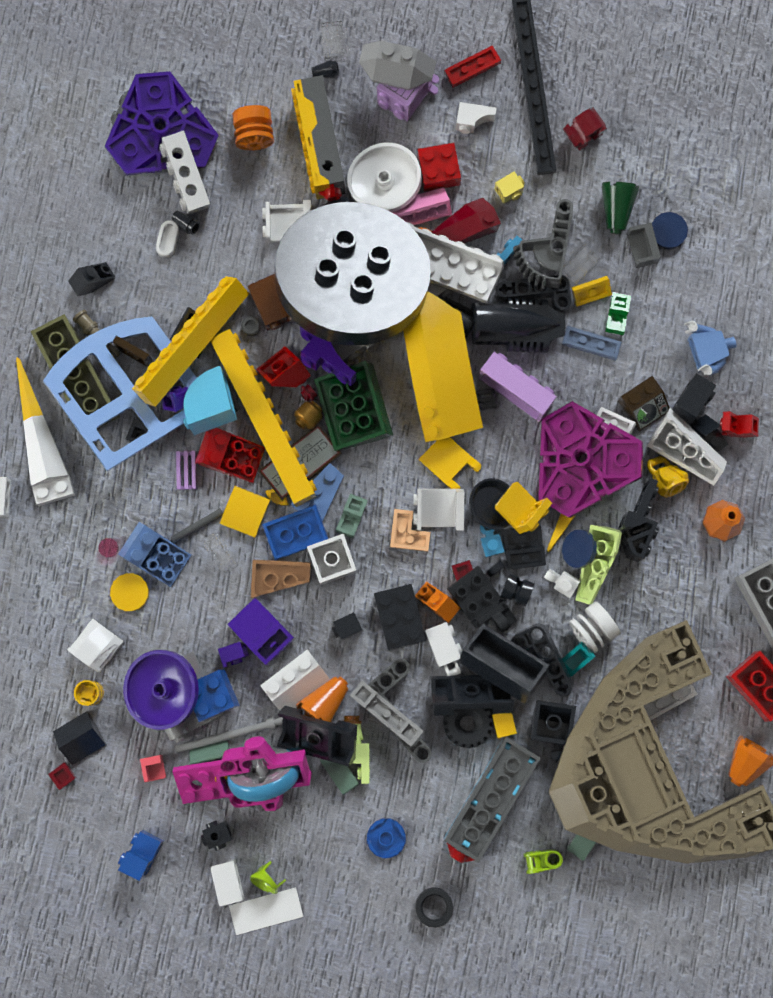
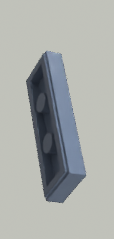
M567 326L562 341L564 346L615 361L617 360L622 343L618 340Z

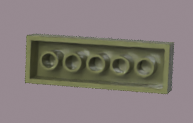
M65 314L30 331L50 370L66 352L80 342L76 331ZM89 356L63 382L86 415H90L112 401ZM63 392L66 401H70L66 393ZM120 415L114 417L113 419H111L110 421H108V422H106L105 424L101 425L100 427H102V426L108 424L109 422H111V421H113V420L119 418Z

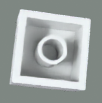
M344 534L307 546L320 585L357 573Z

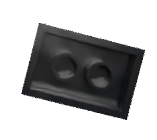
M412 584L374 593L388 651L426 642Z

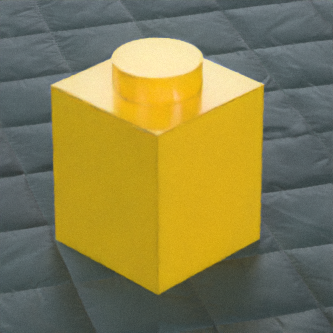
M512 713L491 715L496 738L517 734Z

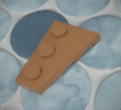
M253 559L251 598L310 582L311 562Z

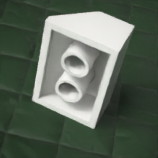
M306 650L260 686L275 706L281 710L284 706L296 708V704L325 684L330 678L309 650Z

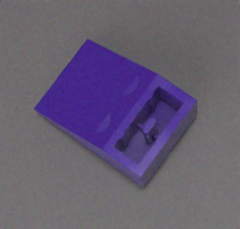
M256 598L247 604L227 624L266 666L295 640Z

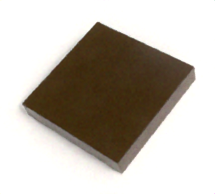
M117 335L113 339V343L120 352L148 367L154 362L148 353Z

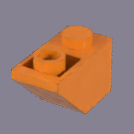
M427 581L415 595L420 602L448 623L460 610V607L449 596Z

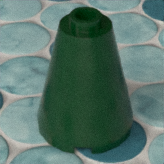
M610 182L602 183L607 230H610L611 234H621L622 231H626L639 192V185L636 186V184L628 182H616L613 185H610Z

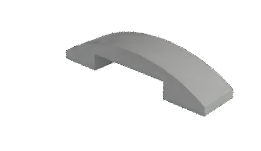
M363 680L351 693L350 696L408 745L412 746L424 732Z

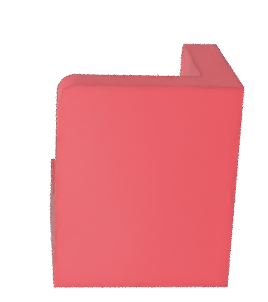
M163 755L140 759L144 783L166 778Z

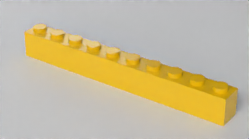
M228 329L214 336L211 343L294 505L298 507L315 498L314 491L317 488L313 480L308 481L306 477L308 471L304 463L299 464L297 458L300 455L295 447L291 448L289 444L291 438L287 430L282 431L280 425L283 422L278 414L274 415L272 409L275 407L270 397L265 398L263 393L266 390L261 381L257 382L255 376L258 374L254 366L248 365L246 360L249 357L245 349L241 350L238 346L241 341L237 333L232 334L231 330Z

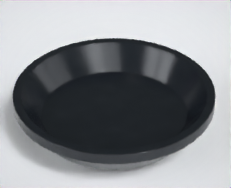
M495 478L484 479L477 483L471 491L469 498L471 513L475 520L487 529L500 530L510 525L495 509L497 502L510 487L504 481Z

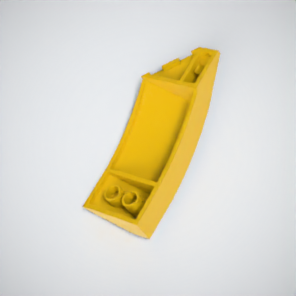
M427 292L425 303L420 313L403 330L425 442L445 439L483 428L461 312L445 303L436 295Z

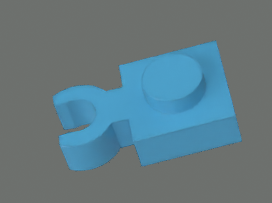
M480 525V531L485 535L484 538L480 539L485 558L504 553L500 534L494 535V530L490 529L487 531Z

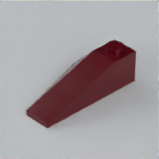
M480 198L466 203L436 227L432 234L444 235L451 241H459L465 244L497 232L501 222L494 207L484 198Z

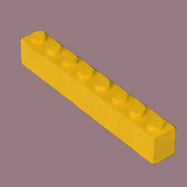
M226 276L219 282L217 288L207 296V300L196 309L191 319L184 323V327L180 332L173 336L170 344L148 366V370L144 375L136 380L132 390L146 404L154 407L158 405L247 298L249 292L237 278Z

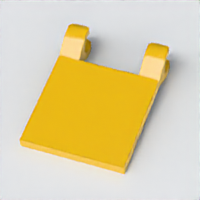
M450 437L437 440L419 458V461L447 485L449 489H460V486L452 479L466 464L475 472L481 469V464Z

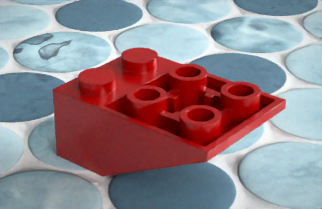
M216 427L205 432L195 463L253 483L265 447Z

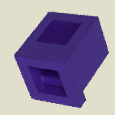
M172 387L161 400L163 409L174 412L183 409L184 397L188 387Z
M242 642L218 649L223 668H228V663L232 665L242 663V659L249 656L247 646L243 645Z

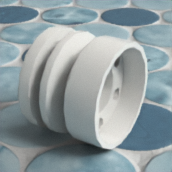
M596 601L585 609L588 616L587 619L578 614L576 617L579 623L574 618L569 621L578 641L583 642L593 654L598 651L595 643L600 648L604 647L603 640L601 639L602 636L610 642L621 634L608 612Z

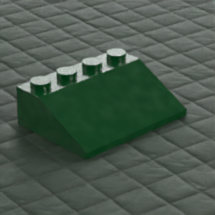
M368 361L349 366L356 372V381L352 386L340 382L333 373L314 379L334 451L393 436L374 365Z

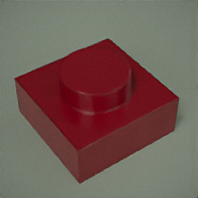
M470 560L451 566L456 581L473 570Z
M66 762L48 774L59 790H62L77 778Z

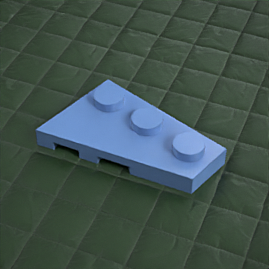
M329 463L313 480L317 488L314 491L316 497L298 507L292 502L291 506L299 511L317 505L323 521L344 475Z

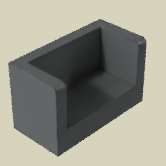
M652 223L630 227L627 237L636 268L657 264L661 256Z

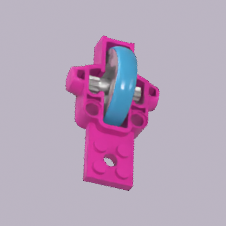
M261 736L248 739L244 743V747L227 749L224 751L221 760L174 767L172 771L183 804L229 798L234 807L242 808L261 805L265 811L279 809L283 805V794L291 788L309 786L312 775L305 750L291 752L284 748L271 747ZM198 780L202 785H195L193 781Z

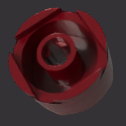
M594 107L585 110L575 117L571 126L567 124L563 128V131L574 147L578 148L579 151L588 146V142L592 138L596 141L607 130L606 124Z

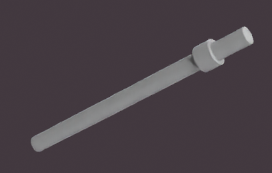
M283 718L266 719V722L175 746L176 751L181 753L266 729L268 731L274 730L277 726L282 725Z

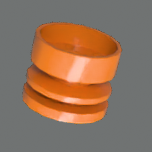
M248 105L234 110L232 116L233 125L236 129L234 132L236 147L242 150L254 151L273 145V128L270 127L272 125L271 110L268 107Z

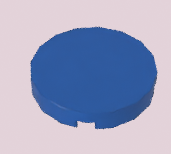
M382 818L375 821L367 833L369 849L381 858L397 856L403 850L406 842V834L403 827L391 818Z

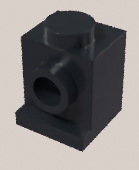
M134 418L125 439L131 443L137 439L139 434L144 435L147 433L148 429L141 420Z

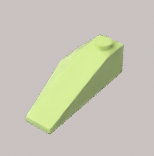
M590 525L589 532L593 535L594 541H596L597 553L593 562L581 569L580 583L575 600L589 605L593 604L618 553L622 535L620 530L606 526Z

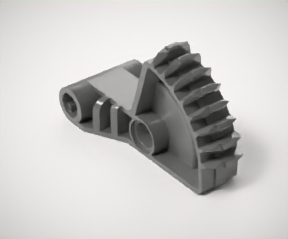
M562 199L556 205L550 237L522 240L519 245L513 247L514 259L520 273L524 272V278L529 277L528 281L530 283L535 281L536 287L542 284V289H545L546 286L559 288L561 285L573 217V203L568 199ZM554 248H561L562 250L557 251ZM533 251L537 262L547 270L559 272V277H549L534 270L526 261L523 252Z

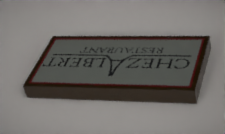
M319 424L291 445V448L295 447L300 455L297 458L299 464L304 463L308 474H306L308 481L329 463H332L342 455L340 450L334 451L331 439ZM272 460L258 470L282 501L289 496Z

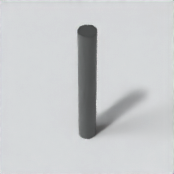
M220 508L171 536L172 542L175 544L223 515Z

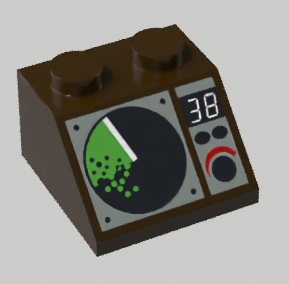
M653 376L623 394L618 400L630 420L636 423L635 427L639 432L666 415L670 409L662 388Z

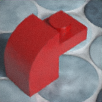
M731 411L723 412V418L720 420L722 435L742 438L758 437V417L752 414L736 415Z

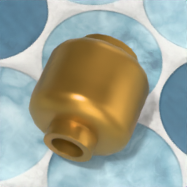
M314 401L304 402L295 411V423L301 429H313L322 420L321 407Z

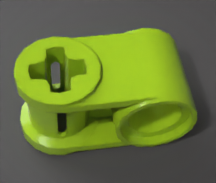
M556 849L523 853L528 870H526L527 874L556 869L563 862L561 853ZM552 853L559 856V860L555 864L548 862V856Z

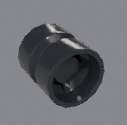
M509 573L500 596L508 600L515 599L516 603L526 607L535 583L526 579L520 581V577Z

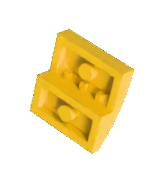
M234 486L220 524L256 537L271 499Z

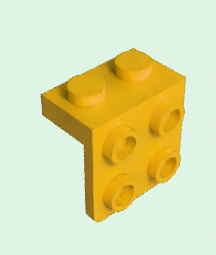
M514 482L497 502L495 509L519 534L527 531L532 532L538 527V521L548 514V508L552 502L548 498L536 501L519 482Z

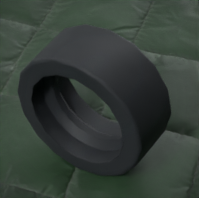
M436 887L428 888L421 892L415 906L417 917L426 926L434 928L449 922L454 908L448 893ZM436 895L445 901L446 912L439 919H430L423 912V903L429 896Z

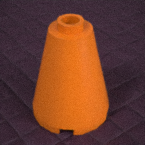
M333 677L296 704V708L302 709L305 712V716L331 722L349 690L347 687L348 683L342 677Z

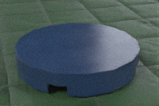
M661 213L652 222L659 247L661 246L668 250L675 249L682 245L687 237V223L677 213Z
M586 530L570 532L565 537L562 545L563 558L573 568L587 567L588 564L593 562L597 553L596 541H594L593 535Z

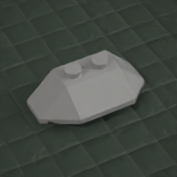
M381 40L363 45L359 64L372 82L411 90L432 81L436 61L419 49Z

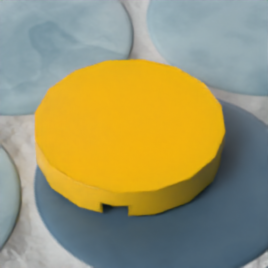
M125 573L113 581L110 588V597L117 608L126 612L136 611L146 604L149 598V588L147 582L141 576L134 573Z

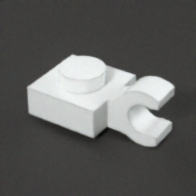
M549 569L544 576L545 579L556 583L555 590L571 598L580 583L579 579L565 571L562 575H559Z

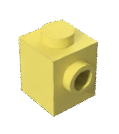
M514 171L495 182L494 189L505 204L511 199L515 201L522 196L525 183L520 175L517 176Z

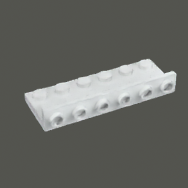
M406 222L415 230L426 247L430 261V282L487 304L504 269L503 260L497 255L486 254L479 248L467 247L462 242L451 241L444 235L432 234L427 229H419L413 224Z

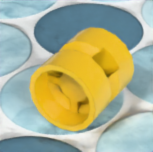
M83 680L74 689L75 700L83 706H95L104 697L103 686L96 681Z

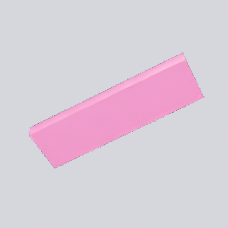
M444 187L417 194L407 206L392 212L405 222L413 225L452 215L450 200Z

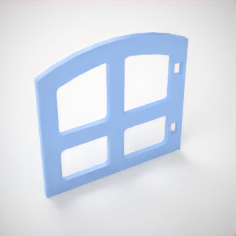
M152 316L119 322L89 335L66 352L43 380L106 471L111 470L184 424L183 419L186 418L185 412L182 410L165 422H160L150 407L132 390L134 385L106 347L108 344L113 343L116 335L126 339L146 334L159 352H161L170 344V340ZM89 355H94L122 395L90 415H86L63 382ZM188 367L178 380L185 387L189 388L197 377ZM63 392L70 399L66 404L59 395ZM131 408L144 423L148 432L118 451L113 452L100 436L97 428ZM98 440L104 447V449L101 450V452L97 449V447L94 444V442Z

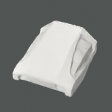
M92 619L77 640L67 650L87 666L100 673L124 641L95 619Z

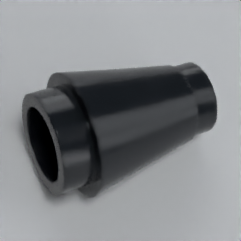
M331 59L311 67L313 77L323 75V78H335V76H339L337 60L332 61Z
M178 210L172 215V220L187 234L193 235L198 231L200 222L196 217Z

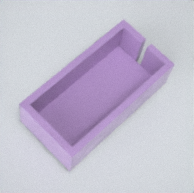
M493 352L480 369L478 379L492 389L494 388L496 392L540 422L553 405L557 397L554 395L555 392L547 386L544 388L538 384L539 381L534 376H527L523 373L524 370L520 366L509 363L508 358L503 354Z

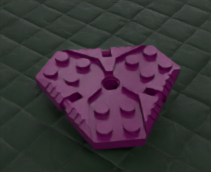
M573 401L542 418L540 455L543 457V463H540L538 499L548 498L552 502L550 507L571 518L597 502L602 501V497L610 496L642 478L643 442L611 423L608 425L603 418ZM600 429L605 431L602 437L597 435ZM587 454L586 461L579 463L580 455ZM551 457H556V463H551ZM602 484L603 489L597 491L595 486Z

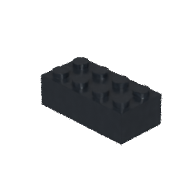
M484 624L481 625L464 647L459 659L460 664L524 704L527 703L545 678L549 668V664Z

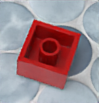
M455 143L419 148L417 150L424 192L442 187L460 186L461 174Z

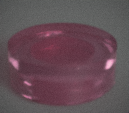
M105 538L100 542L98 549L102 556L112 558L118 553L119 546L115 540Z

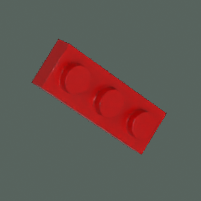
M492 45L445 69L444 74L452 88L501 64V59Z

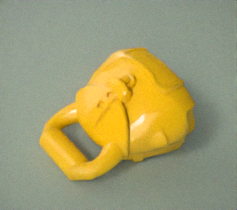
M663 456L648 460L647 468L653 475L652 478L658 481L656 486L659 487V495L668 498L681 493L689 483L687 472L681 470L676 465H671ZM658 464H665V467H661L657 470L653 468V466H656Z

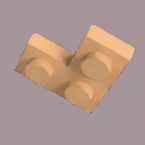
M394 509L390 548L428 552L430 532L411 530L413 511Z

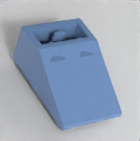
M140 522L118 553V555L169 587L173 585L191 557V554Z

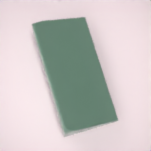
M228 741L190 750V764L222 758L224 751L230 749Z

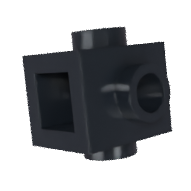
M217 820L206 824V829L202 830V842L204 846H208L209 850L215 848V851L226 847V842L234 839L227 820L221 823H217ZM214 833L218 834V839L214 837Z

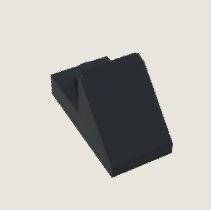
M707 414L690 424L691 428L716 452L728 445V442L718 430L720 425Z

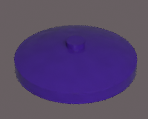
M153 650L139 656L129 667L123 685L125 704L132 717L141 725L154 730L170 729L182 724L193 712L199 694L198 680L193 667L183 656L170 650Z

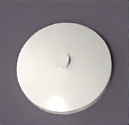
M379 143L363 150L353 160L347 176L348 188L355 202L378 206L391 213L407 206L416 197L422 182V172L416 156L408 148L396 143Z

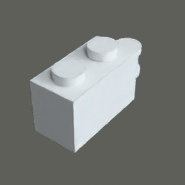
M447 622L425 630L438 667L444 666L447 676L461 674L457 660L460 659L462 649L459 643L455 644L453 636L456 635L452 625L448 626ZM454 662L455 668L448 670L447 664Z

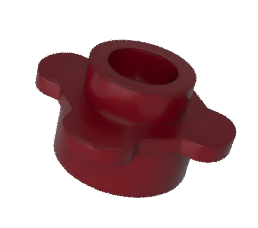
M309 384L305 387L301 386L302 392L300 394L306 401H313L317 397L316 392Z

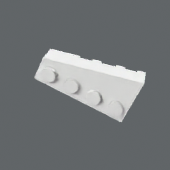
M671 408L647 447L713 486L724 472L727 463Z

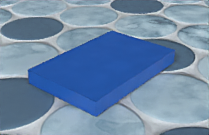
M317 505L262 524L275 560L306 550L307 546L329 539Z

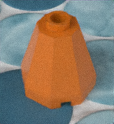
M721 500L707 507L702 523L710 537L718 538L725 542L741 534L745 517L737 504Z
M740 735L735 743L729 769L730 781L739 787L741 785L748 786L773 766V754L767 755L765 748L748 738L744 739Z

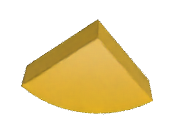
M273 489L265 491L273 503L281 506L288 505L287 497L282 501Z

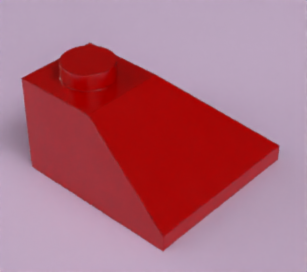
M286 346L256 369L271 386L297 388L311 376L301 360Z

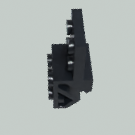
M650 478L644 484L634 511H628L624 514L618 530L626 537V540L621 543L626 558L635 562L648 557L652 548L649 544L656 538L659 531L656 528L658 522L645 517L652 506L649 502L652 498H655L659 489L656 486L658 481ZM633 530L632 535H634V534H636V533H639V534H637V535H635V536H631V535H630V531Z

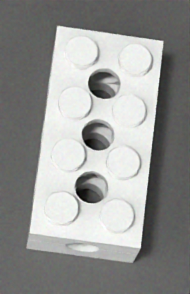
M184 131L163 137L160 151L163 158L167 157L166 167L169 175L174 176L173 186L176 194L180 193L181 199L179 203L182 211H186L189 215L209 208L210 202ZM179 153L182 155V158L176 159L173 157V154ZM186 171L189 176L182 177L179 172ZM193 189L195 191V195H188L186 193V190Z

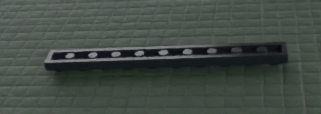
M512 0L537 175L556 173V164L531 0Z

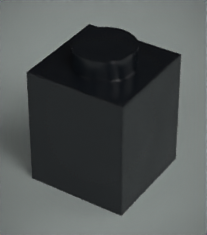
M354 612L333 622L335 625L332 627L336 638L340 637L341 640L363 631Z

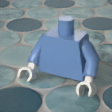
M693 320L684 323V325L689 327V330L685 331V333H693L689 336L688 342L698 372L702 371L704 373L702 377L704 378L718 373L726 364V359L729 357L728 350L737 347L735 338L724 339L722 331H716L714 328L697 324Z

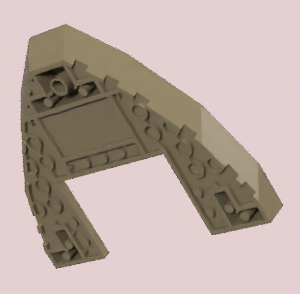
M687 620L646 637L601 680L566 740L549 789V795L565 830L616 851L686 864L747 858L773 849V805L764 786L759 785L694 816L644 708V705L712 675Z

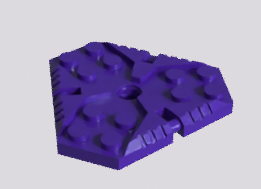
M170 71L135 75L123 102L122 114H118L106 141L105 149L126 176L162 172V170L167 169V163L161 162V157L163 156L160 151V144L163 137L184 131L197 169L206 168L219 135L198 107H193L191 104L192 99ZM186 108L188 113L184 115L181 111ZM130 113L135 115L134 120L128 118ZM162 123L166 127L163 130H158L155 128V125ZM174 153L173 157L176 159L182 158V155L179 153Z

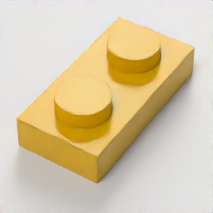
M607 276L571 287L576 307L612 295L610 280Z

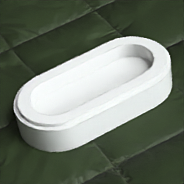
M165 221L160 227L156 251L163 258L171 257L176 249L180 230L174 221Z

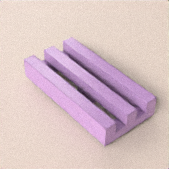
M176 451L177 490L197 489L196 451ZM181 456H184V486H182ZM188 456H191L192 485H189Z

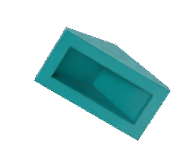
M579 642L562 660L572 677L590 662L595 655L583 642Z

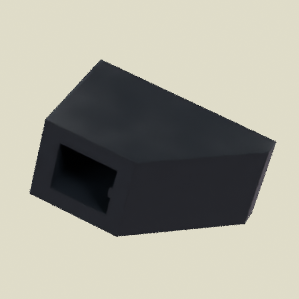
M104 262L78 268L68 282L76 295L81 296L93 293L116 277L108 264Z

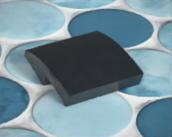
M540 525L534 531H527L519 534L514 528L502 530L508 570L546 565Z

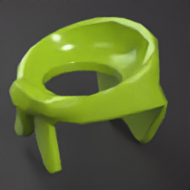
M269 861L250 876V881L265 892L277 894L278 888L286 882V879L276 885L265 871L272 863Z

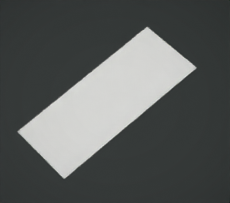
M296 887L278 892L277 894H270L229 905L236 935L303 917Z

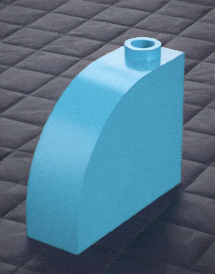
M221 366L212 368L197 377L185 394L184 412L186 418L183 421L186 429H190L194 435L237 420L227 377Z

